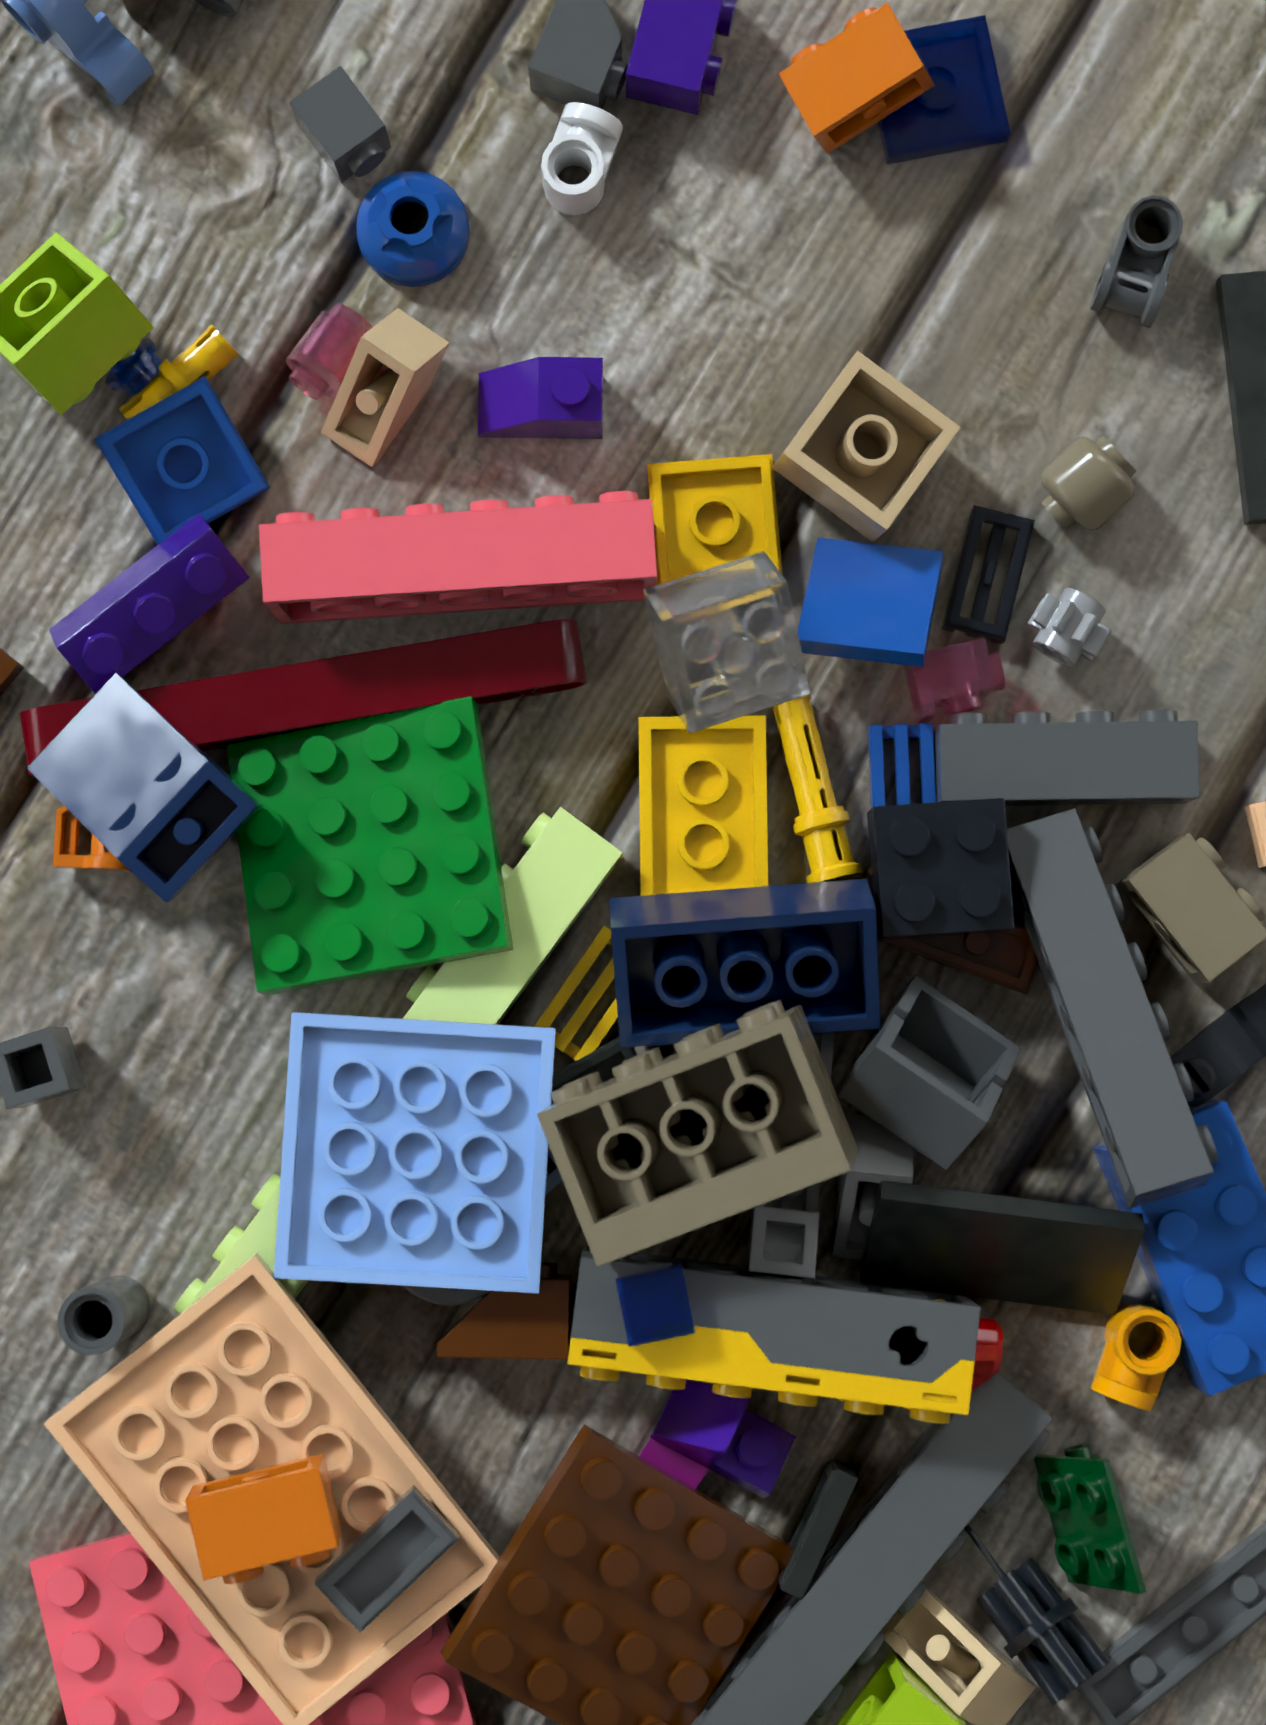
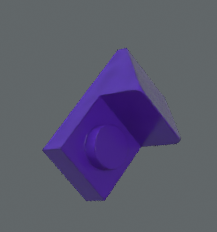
M686 1379L685 1389H672L650 1438L764 1499L771 1494L796 1436L747 1410L746 1408L751 1398H735L712 1393V1385Z

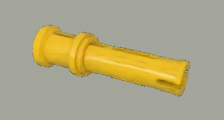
M800 691L777 697L770 701V704L774 711L800 816L794 818L795 824L793 828L795 835L803 838L811 874L806 877L807 883L842 881L864 874L862 864L854 862L845 827L850 822L849 813L844 810L843 806H837L813 713L810 692Z

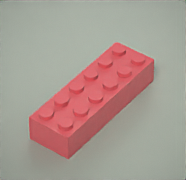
M633 491L607 492L599 496V502L581 504H574L573 497L567 495L543 496L535 499V507L509 508V502L506 500L487 499L470 503V511L444 512V506L440 504H415L405 508V515L380 516L379 510L374 508H351L340 512L341 519L315 521V515L312 513L288 512L277 515L276 523L259 524L263 603L281 624L656 600L657 567L652 499L638 500V493Z

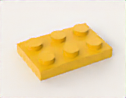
M766 716L638 717L640 896L768 886Z

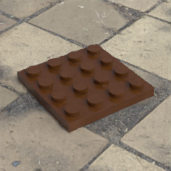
M584 1424L440 1652L447 1664L561 1725H691L779 1586L777 1577L781 1568H786L794 1548L783 1539Z

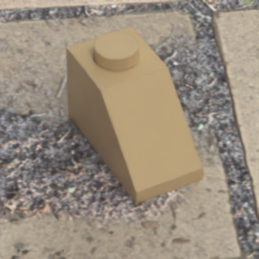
M399 308L395 309L361 336L321 433L373 467L381 459L427 393L449 342Z
M927 1588L908 1613L901 1615L896 1611L881 1630L885 1635L884 1640L959 1717L972 1725H1006L1036 1688L990 1641Z

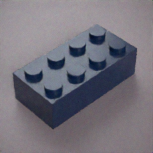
M867 879L609 898L620 1048L675 1044L682 1041L688 1035L716 1024H720L725 1035L740 1029L737 1019L743 1017L745 1013L777 1000H781L785 1011L801 1005L812 1033L881 1028L876 907Z

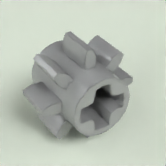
M1064 588L1059 599L1047 593L1041 599L1027 623L1034 629L1039 630L1032 644L1042 654L1065 666L1074 667L1080 655L1092 661L1094 656L1097 657L1111 633V629L1099 624L1106 613V609L1092 597L1073 588Z

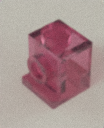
M985 638L928 650L924 667L903 665L917 725L930 722L937 714L936 708L943 706L945 716L980 709L983 707L982 697H987L991 692L1005 689V677L1000 657L997 652L988 653Z

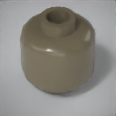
M1102 435L1095 442L1088 437H1077L1043 469L1041 482L1050 494L1041 504L1066 529L1077 521L1087 530H1098L1133 497L1135 488L1130 477L1137 471Z

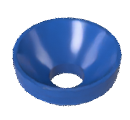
M406 171L387 176L373 186L366 194L359 208L356 229L357 241L362 255L373 271L383 279L394 284L418 287L438 282L452 273L460 264L467 251L470 227L465 206L451 186L432 174ZM416 202L424 206L428 211V222L420 232L403 234L393 227L391 223L392 214L402 203Z

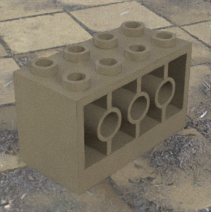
M781 1000L774 1001L749 1011L743 1017L737 1019L740 1029L724 1035L720 1024L713 1025L688 1035L682 1041L675 1043L674 1047L677 1053L663 1058L658 1047L622 1062L623 1064L612 1068L615 1078L603 1082L599 1071L566 1083L562 1085V1088L550 1093L554 1103L539 1112L537 1116L597 1267L852 1169L859 1154V1149L801 1005L785 1011ZM750 1084H755L759 1090L764 1089L768 1093L770 1101L765 1105V1109H761L757 1104H751L748 1101L745 1093L750 1089ZM689 1109H693L696 1114H701L706 1120L707 1126L703 1129V1132H699L696 1127H691L686 1121L685 1116L689 1113ZM629 1134L634 1138H638L642 1143L644 1151L640 1155L628 1147L625 1138Z

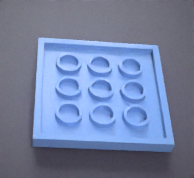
M292 1012L274 1278L539 1293L548 1142L537 1114L551 1105L550 1093L552 1092L556 1028Z

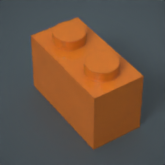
M888 2L878 9L868 8L857 13L845 24L843 32L824 44L815 43L803 48L792 58L790 66L778 73L813 137L827 154L935 86Z
M324 1453L193 1485L185 1499L203 1581L222 1576L224 1584H236L260 1576L264 1572L263 1566L289 1560L290 1567L297 1568L321 1562L330 1556L329 1549L338 1547L342 1533Z

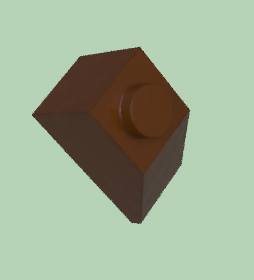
M541 1262L539 1293L489 1291L441 1337L437 1343V1357L568 1360L570 1348L571 1274H557V1263Z

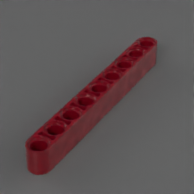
M558 619L136 691L203 752L227 748L226 745L374 715L420 708L472 696L477 705H484L560 692L586 685L587 677L577 621L575 619ZM92 698L31 708L20 713L28 766ZM29 771V777H31V778H36V777Z

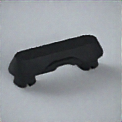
M1266 984L1231 1007L1205 1027L1190 1042L1171 1055L1172 1064L1182 1063L1188 1073L1194 1094L1193 1101L1187 1102L1189 1107H1197L1208 1102L1266 1056Z

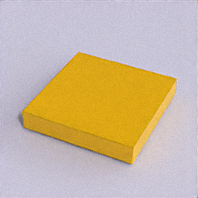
M772 454L647 464L649 499H652L657 592L782 582L783 574Z

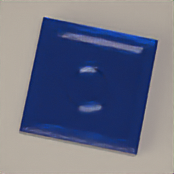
M986 15L904 30L935 86L878 122L886 164L889 165L1007 142L1011 132Z

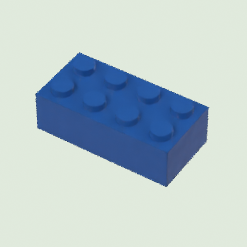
M1209 1100L1200 1106L1189 1107L1196 1126L1204 1124L1208 1128L1217 1152L1218 1161L1211 1164L1214 1172L1205 1186L1129 1209L1105 1143L1092 1148L1118 1210L1143 1214L1144 1234L1137 1251V1256L1161 1312L1169 1316L1179 1329L1182 1340L1179 1355L1192 1386L1208 1396L1215 1395L1266 1373V1192L1227 1101Z

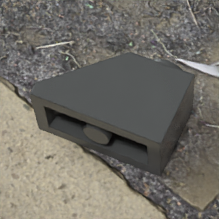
M555 0L528 66L530 91L565 105L571 102H579L598 107L602 110L607 98L615 101L618 99L626 80L628 64L622 62V37L606 0Z

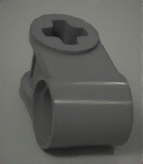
M1152 195L1141 198L1131 207L1116 232L1110 254L1105 260L1096 283L1089 309L1097 312L1103 307L1139 318L1140 326L1151 328L1167 288L1168 272L1182 233L1183 219L1180 210L1174 202L1162 196ZM1150 221L1157 225L1161 230L1162 242L1149 244L1142 241L1136 234L1135 223Z

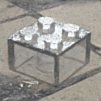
M764 551L643 590L669 700L689 733L810 694L788 584Z

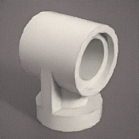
M571 102L565 105L554 138L543 153L541 164L546 199L559 212L573 216L585 214L594 209L602 199L605 179L623 131V124L612 114L585 103ZM573 165L586 169L590 174L585 181L576 185L566 184L557 176L564 168Z

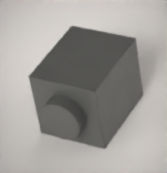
M341 66L289 102L297 125L341 183L353 174L356 177H361L373 171L385 158V151L391 148L385 124Z
M50 1026L0 1042V1090L6 1109L25 1108L86 1088L68 1027Z

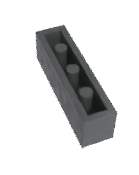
M1175 710L1143 711L1139 713V721L1114 722V712L1112 711L1079 712L1075 714L1076 722L1051 723V714L1049 712L1012 714V723H987V714L955 713L948 716L949 724H940L933 731L936 802L1004 798L1005 806L1186 804L1200 798L1198 722L1178 721V711Z

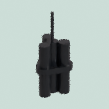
M967 1524L964 1530L1000 1577L991 1589L977 1599V1602L1008 1643L1004 1647L1006 1653L1011 1659L1016 1656L1020 1659L1054 1706L1108 1665L1110 1661L1074 1614L1078 1609L1071 1598L1066 1600L1062 1598L1033 1557L1016 1570L1013 1569L1005 1574L969 1524Z

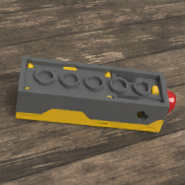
M584 1246L580 1260L568 1364L581 1366L580 1376L594 1380L619 1381L620 1371L645 1374L647 1376V1385L664 1389L683 1390L685 1389L687 1379L710 1382L712 1384V1393L722 1396L751 1398L752 1388L774 1390V1392L778 1393L779 1402L791 1405L814 1407L817 1406L818 1396L843 1401L844 1409L855 1413L883 1415L884 1405H891L910 1410V1418L931 1423H949L950 1413L969 1414L971 1391L999 1372L1003 1352V1330L996 1320L980 1318L981 1307L963 1295L864 1284L857 1280L817 1275L811 1280L748 1273V1267L636 1252L597 1267L589 1246ZM906 1326L913 1333L912 1340L906 1347L896 1350L889 1342L890 1337L897 1329Z

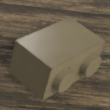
M1190 833L1173 839L1119 881L1117 885L1193 982L1197 984L1212 981L1266 938V929L1260 922L1265 918V914L1257 901L1243 888L1235 891L1220 872L1225 867V864L1215 848L1204 838L1200 837L1198 840H1195Z

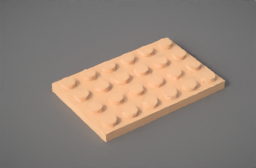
M258 1252L44 1423L45 1427L283 1725H309L482 1585L500 1558L278 1278H274V1272ZM324 1453L342 1529L338 1547L329 1549L330 1556L321 1562L297 1568L290 1567L289 1560L263 1566L264 1572L260 1576L236 1584H224L222 1576L203 1581L185 1504V1499L193 1485ZM414 1485L459 1532V1539L360 1633L314 1584L315 1580Z

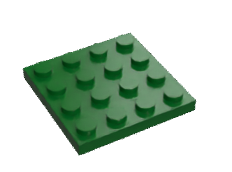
M472 696L420 708L374 715L226 745L230 777L261 804L260 808L237 831L257 993L264 996L513 950L478 705Z

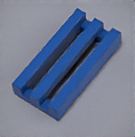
M933 723L909 726L908 724H895L894 726L869 725L867 730L871 809L876 806H885L883 740H894L897 805L911 804L909 739H918L920 803H935Z

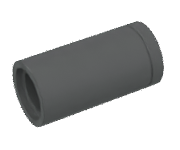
M122 1275L107 1277L72 1293L63 1302L58 1314V1330L62 1340L69 1348L84 1355H98L108 1351L134 1336L144 1327L150 1314L148 1294L138 1281ZM99 1301L104 1303L111 1311L112 1327L101 1320L98 1313Z

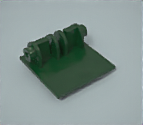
M1078 1444L1068 1447L1064 1450L1065 1456L1037 1454L1034 1457L1038 1472L1037 1490L1042 1503L1049 1511L1056 1537L1055 1555L1060 1567L1066 1573L1068 1582L1138 1594L1145 1593L1146 1588L1110 1461L1100 1459L1098 1454H1092L1089 1444Z

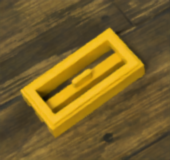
M603 926L534 1027L550 1028L606 945L608 944L612 947L611 930ZM613 958L562 1032L559 1034L555 1031V1047L575 1061L595 1051L618 1018L617 1000L615 998L582 1048L571 1042L615 978Z

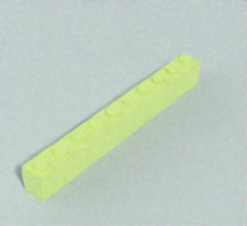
M562 807L558 809L552 818L543 812L532 824L521 841V844L529 850L517 866L512 869L505 863L501 867L513 950L445 962L438 972L428 966L406 995L414 1004L403 1019L499 1025L621 861L623 852ZM274 1173L253 1199L251 1205L257 1208L259 1212L245 1231L237 1225L231 1229L212 1255L213 1258L220 1262L219 1266L206 1283L196 1278L188 1286L173 1307L176 1312L181 1314L257 1252L274 1272L280 1177ZM278 1278L294 1299H296L309 1281Z

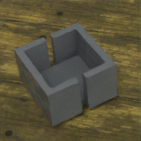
M914 975L880 1018L881 1028L873 1029L860 1053L861 1056L852 1067L838 1096L856 1107L859 1112L872 1118L910 1144L914 1150L926 1155L947 1170L988 1123L1003 1090L1001 1087L1007 1081L1021 1051V1047Z

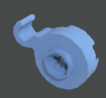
M0 0L9 14L40 44L49 41L85 73H89L108 93L106 95L108 99L117 107H121L155 73L144 55L126 36L116 29L105 13L100 11L95 17L92 16L84 6L88 0Z

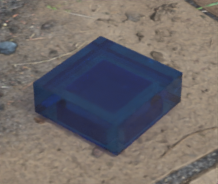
M681 1264L615 1278L629 1347L695 1333Z

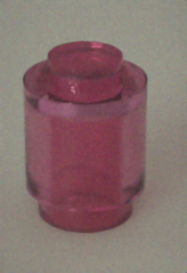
M335 303L329 312L321 311L286 358L287 365L293 371L289 376V380L300 391L314 400L319 401L323 395L335 399L361 336L373 327L354 310L340 303Z

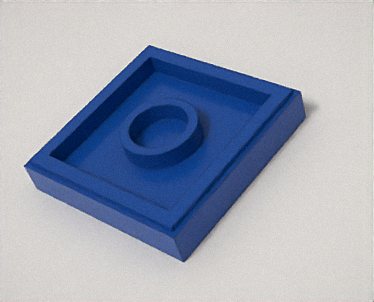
M206 376L194 381L94 439L157 545L198 513L208 524L270 489L268 482Z
M817 538L795 639L796 653L924 667L943 567V551Z

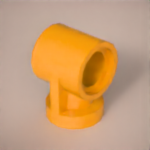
M1134 1302L1119 1307L1116 1314H1111L1106 1322L1104 1333L1106 1343L1090 1388L1114 1400L1153 1412L1166 1371L1175 1363L1180 1354L1182 1340L1178 1327L1169 1316L1147 1304ZM1151 1322L1156 1331V1341L1152 1349L1143 1354H1133L1128 1344L1131 1330L1139 1323Z

